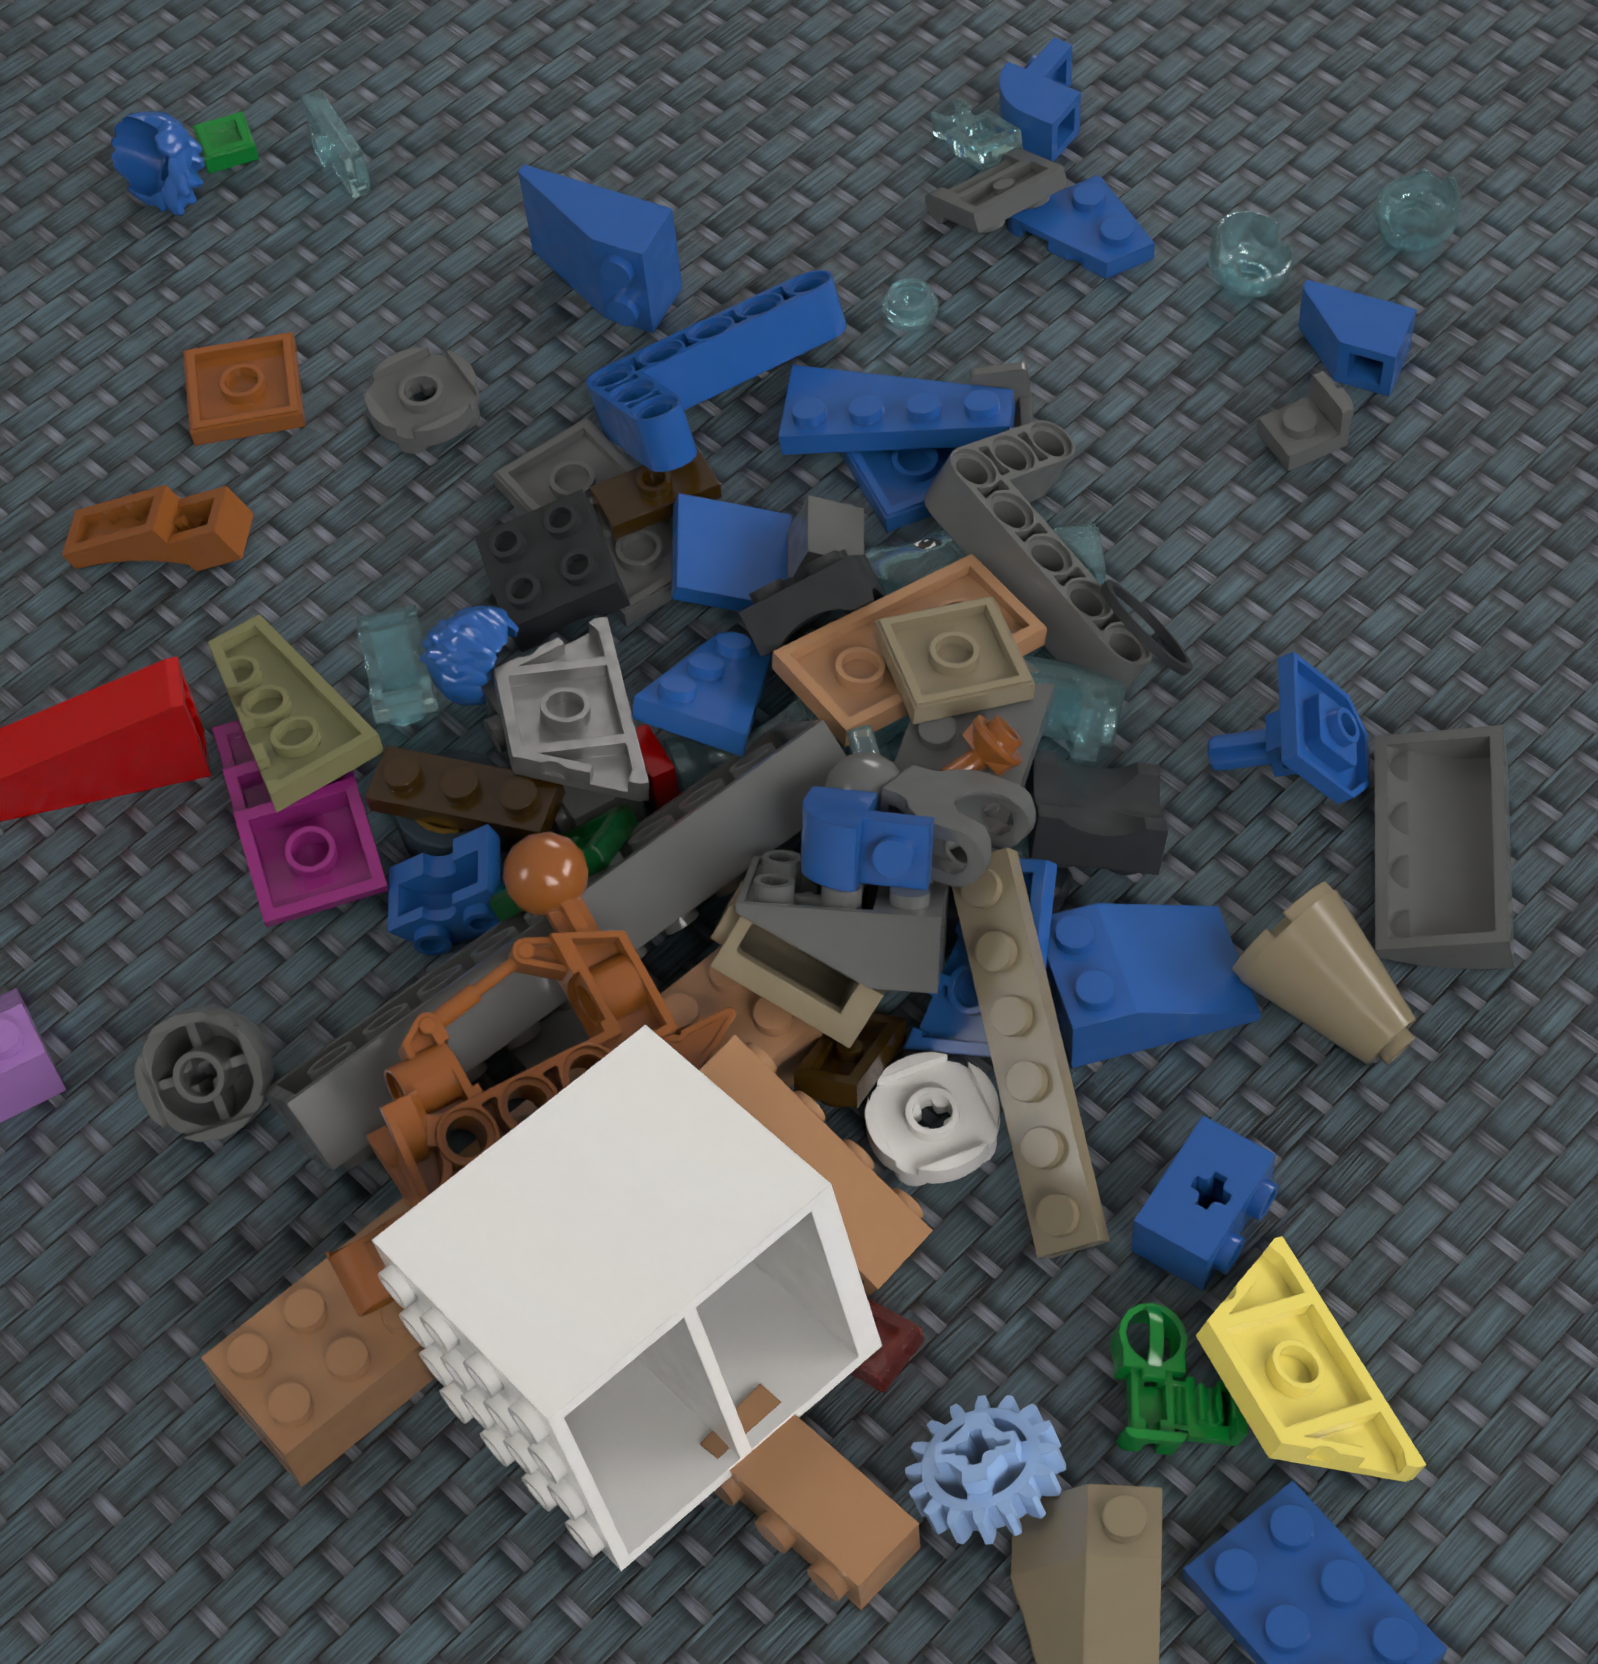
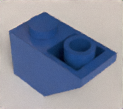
M1306 279L1302 290L1298 327L1334 381L1390 396L1411 347L1417 309Z

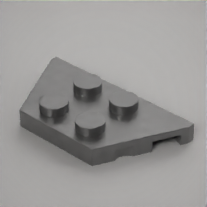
M599 617L590 621L589 634L566 645L558 637L539 646L531 655L517 657L494 668V686L513 774L635 801L649 800V781L607 617Z

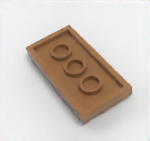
M970 554L774 650L772 669L819 720L825 721L832 734L846 747L909 715L874 637V623L876 619L993 596L1022 656L1045 645L1047 627L973 554Z

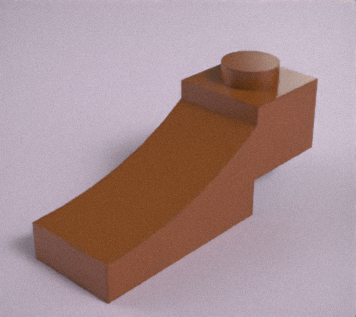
M162 485L75 510L61 556L76 569L111 562L159 561L187 564L195 571H200L243 558L254 513L227 486L179 498L167 485Z

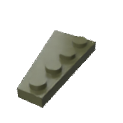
M260 614L208 641L213 659L276 813L384 753L379 734Z

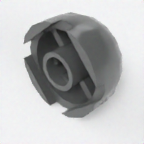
M218 1005L186 1008L162 1021L146 1037L148 1039L143 1046L142 1055L137 1057L134 1075L138 1097L150 1117L163 1128L169 1125L177 1132L187 1134L184 1137L185 1139L195 1142L221 1140L247 1125L266 1102L265 1092L272 1085L275 1073L271 1047L259 1027L239 1011Z

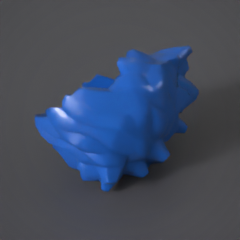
M166 112L130 113L122 121L118 122L114 127L116 137L111 139V144L115 149L111 154V159L116 171L127 180L129 185L128 191L147 206H156L161 212L169 209L174 215H183L186 204H196L197 199L193 188L202 187L203 180L197 170L205 167L204 158L199 156V153L202 152V146L189 135L182 122Z
M481 605L467 607L456 611L452 617L446 620H439L438 624L431 628L427 634V639H424L422 642V646L427 651L425 654H421L420 660L427 665L434 684L446 698L460 706L484 705L486 699L482 688L492 677V671L498 661L499 653L503 645L507 644V636L516 638L519 628L502 608Z

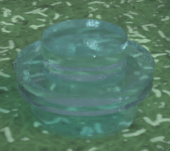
M916 278L901 279L891 285L883 299V316L891 326L897 329L907 331L919 330L930 325L937 317L938 299L930 286L923 280Z

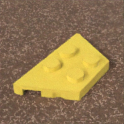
M1283 1236L1274 1238L1258 1260L1196 1334V1338L1268 1458L1402 1482L1413 1480L1426 1466V1463Z

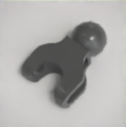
M858 752L842 757L832 767L823 786L878 793L877 811L934 817L931 880L952 887H966L973 884L988 870L991 861V848L1003 849L1017 845L1032 831L1036 822V810L1030 793L1016 783L979 770L954 769L936 771L913 764L900 773L892 761L873 752ZM998 803L1004 806L1012 814L1014 824L1007 825L984 815L983 811L986 805ZM961 846L967 855L968 864L956 860L949 850Z

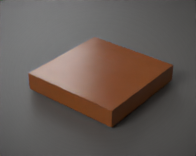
M293 332L183 350L190 434L194 446L306 427L297 344Z

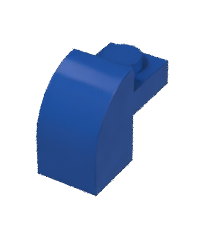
M1054 37L1039 55L1034 54L1029 59L1025 68L1007 61L999 79V124L1003 136L1013 147L1021 148L1053 162L1080 132L1081 92L1070 88L1072 82V44Z
M813 786L803 800L801 871L808 879L817 884L854 893L859 883L927 890L932 878L934 817L877 811L878 793Z

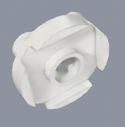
M938 1052L912 1054L892 1063L877 1080V1087L872 1092L870 1100L868 1098L865 1108L867 1137L877 1158L886 1167L893 1170L899 1181L904 1184L916 1187L926 1183L935 1184L954 1181L975 1171L982 1163L990 1160L994 1155L1000 1125L998 1095L986 1074L969 1062L967 1068L958 1062L948 1061V1054ZM927 1106H932L937 1114L948 1112L951 1117L944 1120V1126L936 1129L922 1127L917 1123L922 1120L921 1109Z

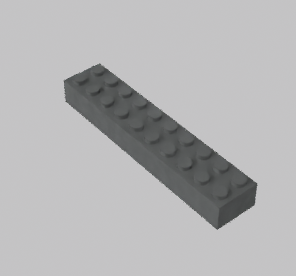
M812 720L777 724L746 747L744 757L735 754L638 823L610 865L588 877L587 889L582 899L600 931L625 930L637 954L642 959L648 952L644 944L663 930L666 935H670L689 925L699 916L696 906L714 893L720 898L735 891L741 881L744 882L753 855L763 856L768 851L792 850L801 841L797 833L802 830L804 798L813 786L823 787L832 767L842 757H846L825 721ZM521 911L499 922L270 1085L265 1092L267 1100L306 1156L331 1170H335L341 1164L345 1170L359 1165L375 1152L367 1141L366 1135L387 1125L379 1108L394 1101L385 1081L384 1070L402 1061L398 1051L417 1016L425 1012L432 1013L468 984L473 986L507 960L509 952L518 939L548 937L550 933H555L547 917H540ZM513 971L483 994L479 1003L445 1028L450 1037L447 1045L455 1054L467 1078L472 1083L488 1069L489 1066L485 1062L487 1058L505 1045L509 1050H513L527 1043L542 1030V1026L538 1022L557 1007H560L562 1011H567L572 1006L557 980Z

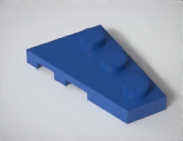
M718 632L635 695L632 717L634 720L744 757L748 735L752 731L757 705L761 701L770 672L772 653L761 657L755 644L752 643L748 636L736 632Z
M1019 858L1046 969L1057 864L1048 860ZM959 920L955 928L958 939L944 971L941 972L938 993H928L933 996L920 1027H913L904 1049L917 1052H938L950 1055L991 1058Z

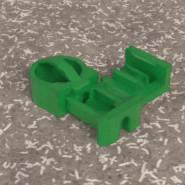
M1155 1303L1138 1304L1129 1309L1111 1336L1110 1349L1114 1361V1379L1126 1380L1128 1427H1125L1117 1437L1116 1443L1118 1447L1125 1451L1139 1452L1144 1445L1154 1443L1155 1454L1172 1455L1184 1441L1238 1446L1248 1434L1246 1419L1222 1380L1216 1382L1215 1388L1204 1387V1383H1199L1195 1386V1377H1185L1183 1381H1179L1186 1373L1185 1352L1188 1338L1185 1326L1174 1312L1165 1306ZM1144 1323L1149 1325L1147 1360L1136 1354L1128 1343L1126 1331L1131 1324ZM1165 1336L1169 1342L1170 1356L1167 1361L1162 1362ZM1144 1383H1152V1387L1144 1386ZM1222 1395H1224V1397H1225V1418H1226V1426H1222V1422H1223Z

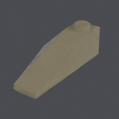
M1085 1484L1062 1491L1059 1496L1040 1498L1046 1515L1039 1519L1025 1514L1019 1519L1022 1525V1533L1017 1536L1012 1534L1011 1584L1017 1604L1022 1612L1035 1664H1159L1162 1487Z

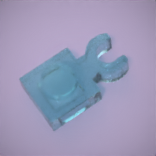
M957 99L952 102L954 116H944L937 111L931 113L933 134L937 138L947 141L948 151L980 171L999 163L1002 155L1010 150L1023 148L1021 130L989 110L975 116L971 113V106L967 102Z

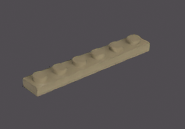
M1006 847L991 852L988 870L973 884L966 887H952L1037 1258L1050 1259L1110 1242L1018 852Z

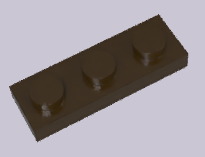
M386 746L364 798L371 811L470 831L489 824L500 837L521 841L528 835L551 831L566 792L562 784L516 775L512 773L511 769Z

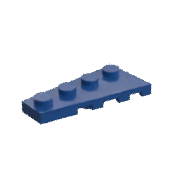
M792 365L778 436L782 455L961 447L1014 428L1016 409L1014 390Z

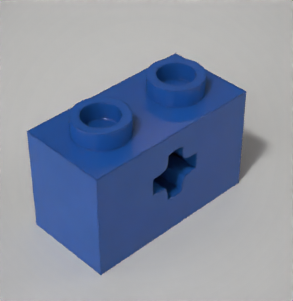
M1203 1115L1136 1216L1133 1223L1131 1251L1204 1291L1216 1271L1226 1275L1235 1264L1245 1243V1238L1240 1233L1250 1217L1261 1221L1272 1205L1279 1188V1184L1272 1181L1276 1154Z

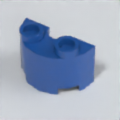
M489 824L453 839V853L449 855L432 856L421 853L389 867V933L405 940L413 941L414 949L422 954L440 955L448 952L452 948V943L479 937L500 922L489 905L491 896L502 883L500 836Z

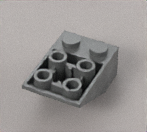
M772 850L764 853L763 856L753 855L736 901L737 914L869 989L938 993L947 940L949 885L931 880L927 890L859 883L854 893L822 886L808 879L801 871V854L797 852Z

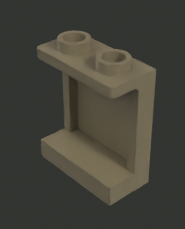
M741 881L724 909L722 918L711 936L712 940L721 945L710 967L839 1043L851 1048L883 998L885 990L865 987L737 914L736 901L743 885V881Z

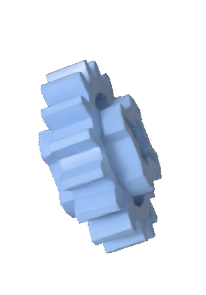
M985 1395L978 1396L975 1410L967 1413L956 1403L950 1406V1414L953 1420L944 1425L938 1421L931 1420L927 1424L933 1437L930 1442H913L911 1450L918 1463L905 1467V1474L912 1486L909 1493L921 1517H927L933 1531L939 1535L950 1528L956 1542L959 1544H964L973 1531L980 1532L986 1545L993 1544L997 1528L1006 1526L1014 1536L1021 1534L1022 1525L1019 1519L1025 1514L1042 1519L1046 1512L1040 1498L1042 1496H1059L1062 1490L1055 1474L1065 1471L1066 1463L1059 1449L1061 1447L1060 1441L1050 1420L1043 1421L1037 1406L1034 1404H1030L1020 1411L1014 1397L1010 1395L1005 1396L998 1408H991Z

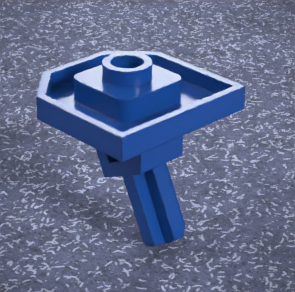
M1294 651L1278 658L1279 710L1265 716L1266 729L1215 735L1208 741L1209 762L1215 771L1271 764L1275 777L1298 774L1336 804L1354 798L1371 786L1368 733L1349 694Z

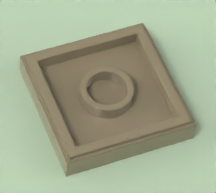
M993 596L875 620L874 637L913 724L1034 699L1035 682Z

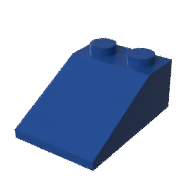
M523 164L518 174L532 250L604 318L613 320L623 326H632L654 333L682 289L673 209Z
M1095 903L1052 914L1046 974L1064 1049L1071 1068L1260 1020L1261 1012L1251 988L1240 981L1241 979L1232 970L1239 957L1218 906Z

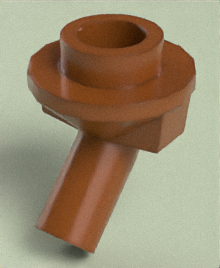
M978 715L962 734L972 748L939 771L966 769L983 772L990 767L998 776H1003L1023 761L1017 751L1023 744V741L1017 732L1000 716L996 715L989 721L985 717Z

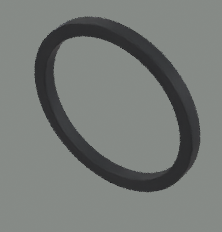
M1107 579L1100 586L1101 594L1113 612L1153 655L1180 675L1185 676L1193 669L1189 657L1180 644L1137 598L1110 579ZM1117 597L1129 605L1149 624L1176 658L1165 651L1141 628Z

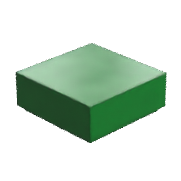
M243 112L192 126L196 140L202 146L201 154L209 174L259 159L256 145Z

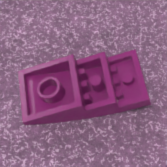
M239 720L212 727L223 765V774L234 809V818L266 928L389 891L354 770L276 813Z

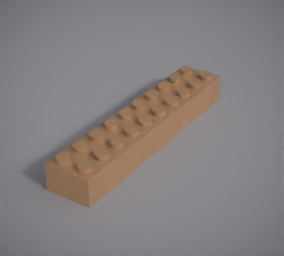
M718 949L660 994L679 1027L675 1033L676 1035L681 1030L727 1007H732L736 1011V1016L720 1044L700 1069L736 1035L744 1044L751 1042L763 1049L776 1066L775 1074L790 1087L794 1084L793 1073L822 1036L821 1031L710 967ZM570 1069V1082L572 1083L587 1069ZM526 1100L510 1112V1115L515 1121L521 1123L538 1108L533 1102ZM478 1139L457 1155L461 1157L478 1155L480 1151ZM405 1198L400 1199L340 1248L357 1241L372 1232L380 1224H384L385 1221L411 1209ZM328 1257L201 1357L222 1395L301 1487L435 1379V1376L427 1368L419 1355L425 1348L415 1340L399 1317V1313L404 1308L396 1301H393L370 1314L359 1317Z

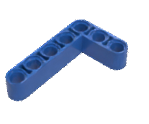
M814 270L797 275L593 372L585 383L605 437L654 472L674 470L691 462L696 457L698 450L684 410L841 335L846 330L847 323L833 276L826 270Z

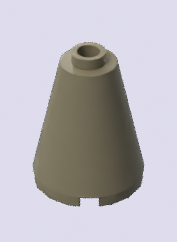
M1323 881L1283 912L1286 917L1270 932L1266 928L1239 957L1232 970L1241 979L1240 981L1365 1064L1369 1065L1379 1057L1386 1065H1389L1416 1039L1408 1030L1416 1021V1018L1338 891L1334 890L1326 881Z

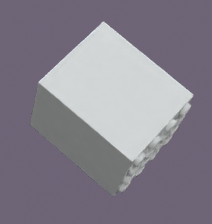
M647 1025L640 1028L372 1239L386 1266L377 1275L388 1293L404 1308L399 1313V1317L415 1340L425 1348L419 1355L435 1378L444 1386L439 1392L446 1404L464 1424L473 1417L484 1428L480 1433L482 1440L505 1467H508L514 1461L520 1465L526 1472L522 1477L524 1484L544 1509L550 1512L558 1505L570 1518L565 1522L568 1531L589 1556L594 1557L602 1551L621 1571L732 1476L730 1469L794 1414L801 1417L882 1347L832 1184ZM759 1384H762L781 1403L745 1434L735 1408ZM712 1431L730 1448L718 1459L700 1445Z

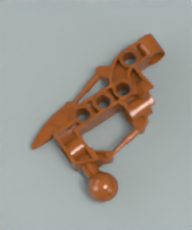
M552 832L528 835L511 848L504 861L503 879L508 896L522 911L540 917H547L555 933H550L548 937L518 939L509 952L507 960L473 986L468 984L432 1013L425 1012L417 1016L399 1048L398 1054L402 1061L384 1070L385 1081L394 1101L379 1108L387 1125L366 1135V1139L411 1209L520 1124L510 1115L508 1109L509 1100L524 1098L533 1102L539 1109L571 1084L569 1078L570 1069H590L644 1025H647L699 1070L720 1044L736 1016L734 1008L727 1007L681 1030L677 1035L675 1034L679 1027L625 930L600 931L583 901L582 896L587 889L588 868L584 853L568 837ZM513 971L557 980L589 1039L484 1092L479 1083L472 1086L455 1054L447 1045L450 1037L445 1028L479 1003L483 994ZM457 1128L473 1133L478 1139L480 1146L479 1154L472 1157H461L453 1153L448 1147L446 1133ZM409 1210L385 1221L384 1224H380L372 1232L336 1251L325 1253L359 1317L370 1314L395 1301L377 1275L386 1266L372 1239Z

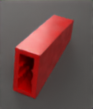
M177 656L156 662L0 728V822L212 776L205 727Z

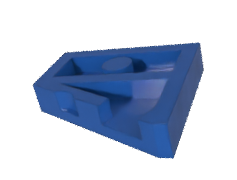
M1100 175L1052 194L1049 201L1040 207L1024 209L1007 218V229L1011 234L1021 237L1025 231H1028L1048 241L1049 252L1065 260H1075L1082 264L1084 269L1105 279L1154 259V241Z

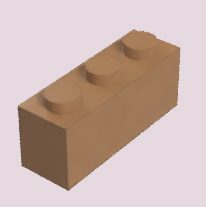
M759 1384L735 1408L745 1434L781 1403L762 1384ZM796 1414L730 1469L732 1476L714 1491L728 1505L734 1506L740 1500L759 1517L754 1522L756 1528L775 1549L785 1554L792 1547L810 1563L811 1566L807 1569L808 1575L828 1597L838 1602L845 1595L860 1610L866 1606L920 1548L919 1523ZM714 1431L700 1443L705 1450L717 1459L730 1449Z

